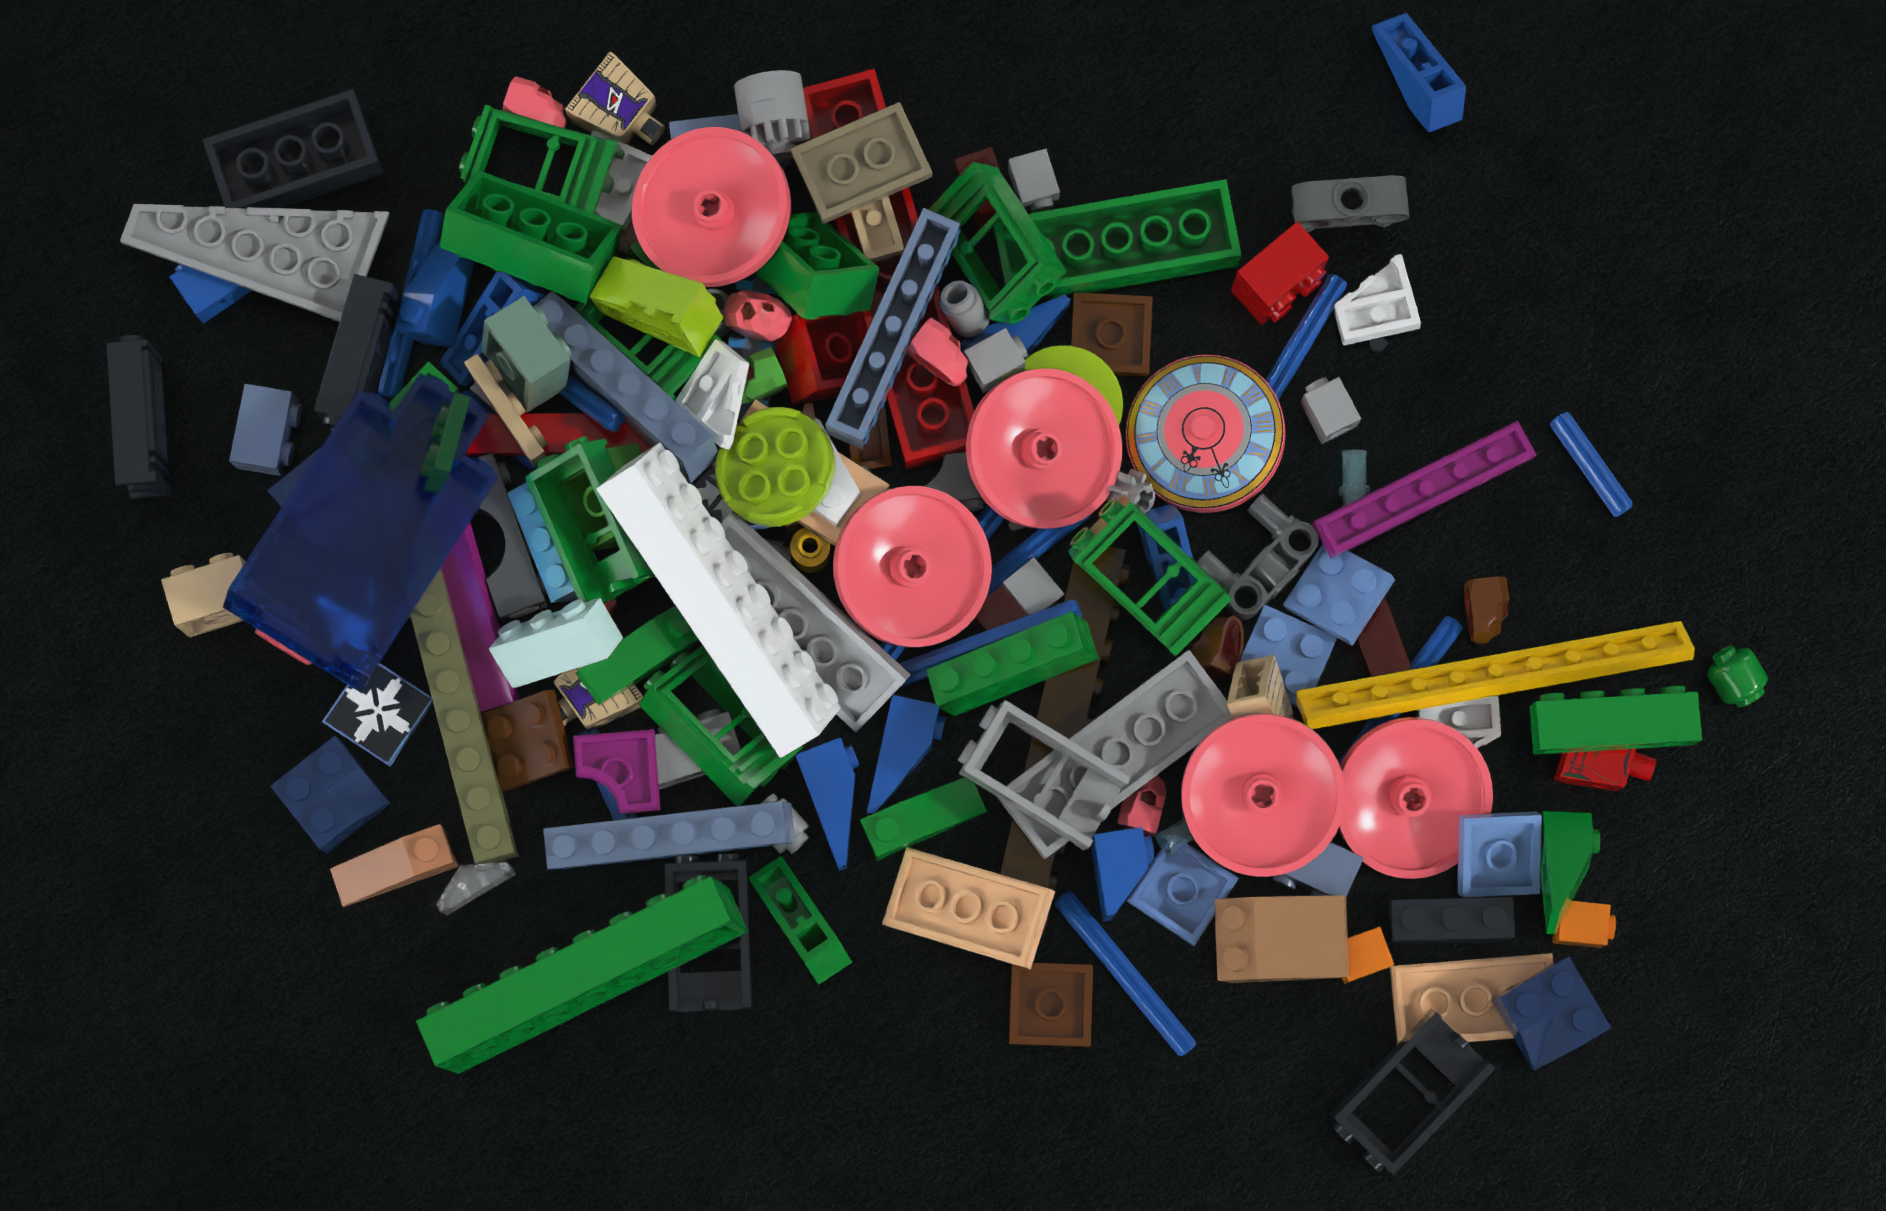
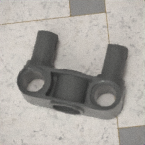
M1403 176L1310 181L1292 186L1294 224L1298 221L1307 232L1318 228L1373 224L1379 227H1387L1392 223L1401 222L1409 218L1406 178ZM1346 195L1354 196L1358 199L1360 207L1354 210L1348 209L1341 203V198Z
M1261 494L1247 512L1272 534L1271 539L1274 542L1263 549L1245 569L1242 575L1239 572L1234 574L1209 550L1197 562L1230 595L1232 600L1226 605V609L1229 614L1235 615L1240 620L1253 618L1271 599H1274L1300 571L1299 569L1310 559L1318 546L1319 538L1313 526L1302 522L1298 518H1294L1292 515L1290 517L1286 516L1264 494ZM1293 534L1303 535L1308 540L1309 548L1302 552L1295 551L1289 545V537ZM1238 591L1250 592L1254 596L1255 606L1249 609L1239 607L1234 599L1235 593Z

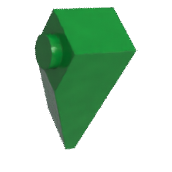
M674 606L622 639L607 659L585 665L575 674L597 704L601 705L670 665L685 650L689 651L699 641V638L677 606Z
M964 777L899 802L860 821L875 858L879 861L906 849V847L913 846L987 813V810L974 782Z
M1543 811L1541 818L1540 871L1546 934H1555L1589 869L1592 854L1599 853L1600 832L1598 829H1593L1591 813Z
M782 856L748 878L818 985L852 963L839 939Z

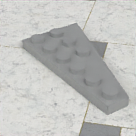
M134 204L120 242L340 322L353 275L358 274L367 277L390 214L389 212L374 211L373 213L348 210L311 211V209L250 207L244 209L219 206L184 207L183 205Z

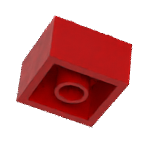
M1297 221L1237 271L1231 291L1261 325L1270 318L1277 322L1292 308L1291 303L1296 299V296L1301 293L1305 298L1322 283L1320 279L1326 274L1324 267L1329 256Z
M853 312L848 316L838 314L820 316L814 320L802 318L798 314L792 316L787 332L782 337L774 340L792 404L838 398L867 334L861 312Z

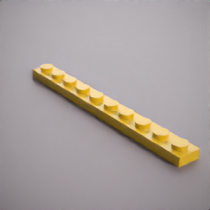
M1678 621L1297 690L1296 704L1304 724L1311 729L1693 660L1695 648L1682 622Z

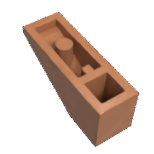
M439 824L399 838L330 868L342 906L346 907L459 866L447 831Z

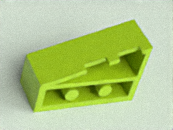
M613 256L590 294V298L600 313L699 358L723 319L715 304L716 299L709 294L703 283L645 266L634 259L625 260Z

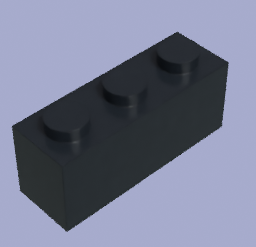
M1513 897L1391 900L1385 904L1387 944L1501 942L1515 938Z

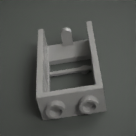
M1005 700L1000 704L999 708L991 705L979 724L980 727L985 729L979 741L976 743L970 740L958 761L964 764L959 774L967 777L1071 841L1080 849L1085 850L1089 848L1094 841L1091 838L1100 823L1109 815L1113 807L1111 806L1121 788L1127 785L1131 777ZM1009 722L1062 754L1041 792L1033 797L1034 803L980 771ZM1069 758L1085 768L1086 772L1059 817L1056 818L1039 806L1046 802L1045 796Z

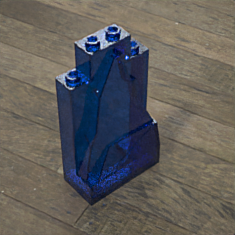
M422 373L418 375L395 411L389 408L390 404L381 396L372 392L366 394L359 390L229 586L222 607L360 693L364 691L388 654L393 642L499 477L492 473L493 468L485 461L476 457L470 459L465 456L489 418V415L483 412V407L470 398L452 468L441 493L424 489L427 481V476L421 475L427 451L429 452L432 440L438 441V439L431 438L433 426L442 403L450 404L454 393L449 391V386L441 379L431 375L426 377Z

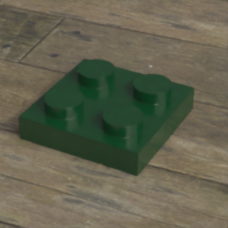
M455 392L450 404L442 403L431 434V438L438 439V441L432 440L421 470V475L427 476L425 490L440 494L450 474L471 398L469 396Z

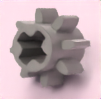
M1131 468L1128 474L1118 472L1115 485L1108 487L1111 492L1107 500L1110 501L1113 498L1119 500L1125 494L1144 513H1147L1154 504L1155 491L1152 488V483L1145 482V473Z

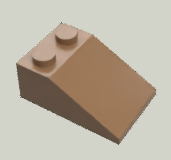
M1346 896L1215 899L1218 981L1243 983L1349 978Z

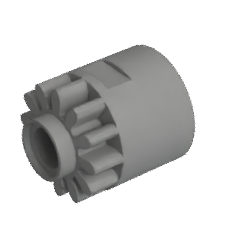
M786 70L768 71L750 75L735 83L734 90L741 132L760 142L775 157L778 163L792 160L790 149L811 140L801 75L797 72Z

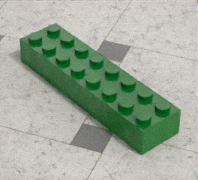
M705 875L692 878L682 885L684 890L672 896H669L668 893L658 895L646 902L647 908L635 914H632L631 911L619 914L609 921V927L596 932L593 929L580 933L572 939L574 944L560 951L559 948L548 949L536 956L537 962L525 968H522V966L509 968L499 975L501 980L487 987L484 983L475 985L462 993L464 998L452 1004L446 1001L430 1007L426 1010L427 1016L416 1022L434 1065L460 1074L749 932L730 889L711 876L706 878Z

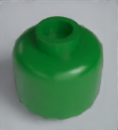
M1731 645L1713 655L1714 663L1709 668L1707 676L1725 704H1736L1737 707H1744L1753 703L1765 693L1763 687L1766 685L1768 677L1751 649L1735 650L1734 646Z

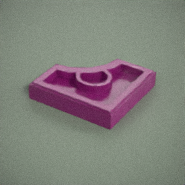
M654 729L573 736L576 777L592 779L607 787L616 799L620 815L661 811Z

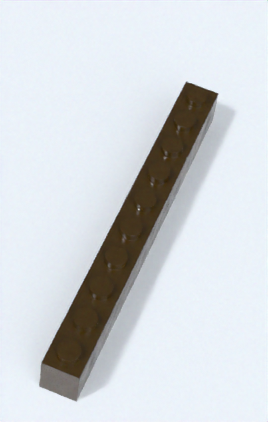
M1109 546L1093 564L1117 587L1118 584L1126 586L1131 563L1124 561L1126 550ZM1075 561L1064 602L1076 600L1082 612V619L1088 623L1099 659L1047 679L1037 716L1038 721L1068 739L1095 720V716L1088 715L1091 700L1099 701L1104 678L1098 677L1097 672L1100 661L1108 663L1113 639L1106 638L1109 623L1117 624L1121 604ZM1032 737L1024 772L1054 751V749ZM1013 819L1000 875L1055 891L1059 872L1051 871L1054 856H1063L1065 844L1049 857L1043 859ZM1048 912L1047 919H1046V922H1045V925H1044V928H1043V931H1042V935H1044V933H1045V929H1046V925H1047V921H1048V917H1049V912Z

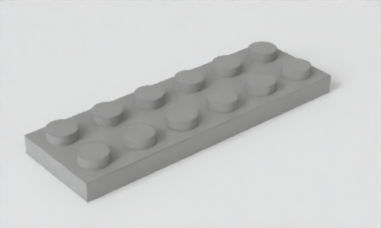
M732 511L721 523L725 532V538L733 550L738 551L744 557L748 566L747 571L756 584H760L767 591L771 606L779 617L784 618L788 622L793 632V638L801 650L806 651L812 657L816 667L815 670L822 681L830 685L835 691L838 704L841 707L836 715L857 732L909 678L910 674L740 516Z
M1188 650L1069 740L1131 777L1127 785L1121 788L1111 806L1114 808L1199 744L1212 730L1233 717L1228 709L1226 698L1190 650ZM1056 750L1052 751L1006 787L1034 803L1033 797L1041 792L1062 754ZM1068 758L1045 796L1046 802L1039 807L1058 818L1086 769ZM998 797L1043 859L1049 857L1069 841Z

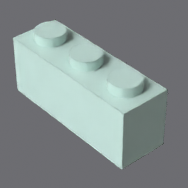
M600 598L585 603L582 599L569 603L560 611L552 613L551 610H545L535 615L530 621L520 623L519 620H515L504 625L498 631L500 636L491 645L489 650L513 689L607 659L623 639V636Z

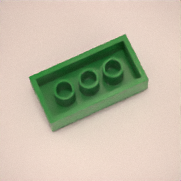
M478 170L446 208L440 248L455 253L459 257L468 258L489 266L495 271L504 272L525 280L534 286H540L559 293L570 300H577L586 304L613 256L617 257L623 225Z

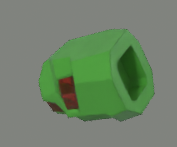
M771 347L749 355L744 359L749 363L741 404L753 403L755 399L761 401L787 388L783 371Z

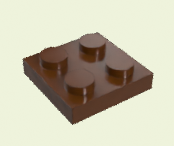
M1074 292L1071 346L1083 348L1097 355L1110 367L1114 375L1148 377L1153 296Z
M545 690L481 714L501 791L512 790L574 768L555 690Z
M1032 963L1031 969L1012 964L1009 1044L1091 1047L1093 965Z

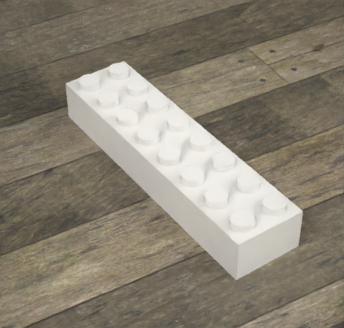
M661 442L622 466L597 488V491L781 758L817 737L841 708L838 704L837 695L833 688L825 684L816 672L812 657L806 651H802L794 640L793 632L788 622L784 618L779 617L773 609L767 591L760 584H756L747 571L748 566L744 557L738 551L733 550L725 538V532L720 522L716 518L711 517L702 504V497L699 491L692 484H688L679 470V463L676 457L669 450H665Z

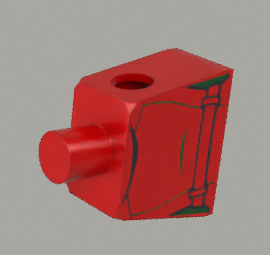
M1636 749L1562 753L1554 781L1619 791L1625 787L1628 775L1649 782L1655 769L1656 759L1637 753Z

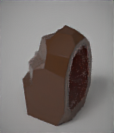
M1506 577L1478 578L1469 580L1464 584V602L1471 641L1477 645L1488 644L1491 639L1499 635L1502 620L1508 616L1509 593Z
M1233 614L1216 616L1214 621L1203 629L1199 641L1193 644L1191 653L1212 681L1231 680L1236 663L1241 662L1244 649V630L1241 620Z

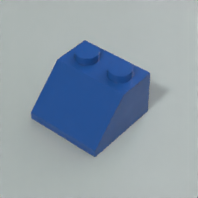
M1142 827L1094 834L1092 837L1094 841L1090 847L1103 922L1111 921L1149 868L1148 864H1152V860H1154L1151 836L1144 837Z

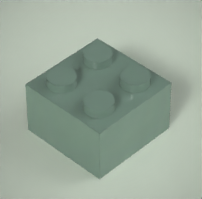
M523 296L484 320L481 351L488 360L493 362L503 377V381L510 391L514 393L527 413L566 389L570 357L572 355L566 342L560 336L555 338L548 329V320L541 308L537 305L531 306L526 297Z

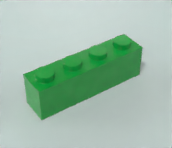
M1071 611L926 671L937 707L952 716H957L1099 658L1088 623Z
M1671 686L1661 688V694L1645 695V689L1642 688L1621 690V696L1605 697V691L1580 693V699L1565 700L1563 693L1540 695V701H1536L1529 707L1533 755L1695 745L1702 741L1698 692L1685 693L1684 686Z

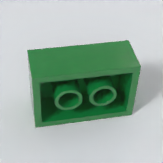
M817 212L790 214L786 233L778 249L754 273L772 288L780 298L787 302L799 316L814 320L820 316L836 314L848 316L853 312L870 311L880 268L830 223L823 224Z

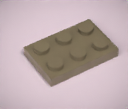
M900 102L790 149V154L823 224L929 179L933 174Z

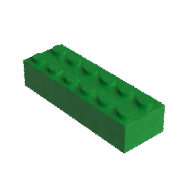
M1226 179L1029 214L1067 271L1056 282V287L1050 293L1044 295L1038 302L1052 300L1064 294L1067 297L1073 296L1074 292L1091 293L1238 267L1241 258ZM1000 219L992 227V235L1002 287L1004 288L1029 260Z

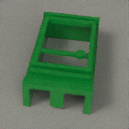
M485 105L482 116H477L473 125L472 136L474 139L470 151L464 153L460 162V178L465 184L469 182L478 170L484 172L499 127L503 126L549 139L547 142L549 150L535 189L522 185L519 186L600 216L596 208L602 192L609 194L613 187V178L609 175L613 159L623 160L625 152L616 141L604 140ZM560 143H564L577 148L561 195L557 196L543 192L542 188L554 153L559 149Z
M973 161L928 210L960 223L961 228L985 201L989 200L996 213L970 241L967 240L960 229V237L952 252V256L971 285L977 289L984 305L990 312V319L1015 325L1024 320L1029 315L1030 309L1044 295H1047L1056 287V282L1067 271L998 168ZM1000 219L1029 260L1002 290H1000L974 250V246Z
M591 298L586 304L578 301L574 308L579 315L674 401L676 397L673 393L691 377L714 340L722 341L716 334L713 335L700 358L669 344L646 366L635 355L653 336L646 334L629 351L598 323L605 315L600 313Z
M581 437L564 446L566 452L560 456L559 454H553L538 461V469L526 475L525 479L578 600L582 599L585 603L600 598L604 604L650 579L655 574L597 491V488L616 472L605 448V445H607L606 439L588 441L587 437ZM584 469L609 523L608 526L597 532L588 533L587 537L563 484L564 481ZM612 531L620 550L597 562L590 544L598 543L600 537Z
M1123 494L1119 500L1113 498L1105 504L1099 512L1101 518L1090 529L1085 527L1075 535L1070 543L1073 547L1068 552L1073 561L1081 566L1165 645L1173 655L1177 656L1232 598L1212 576L1132 500ZM1134 520L1177 560L1175 564L1167 567V572L1136 604L1093 564ZM1183 566L1197 580L1154 622L1141 607L1171 577L1178 576L1179 569Z
M703 645L692 654L687 650L682 652L670 664L671 670L666 674L662 670L656 672L645 683L644 688L647 692L638 703L737 807L742 806L759 785L764 787L780 768L783 771L788 768L796 758V754L800 753L804 748L801 745L785 756L779 757L712 657L706 653ZM690 676L726 712H729V715L734 719L714 736L671 692ZM739 724L753 740L735 755H732L718 740Z

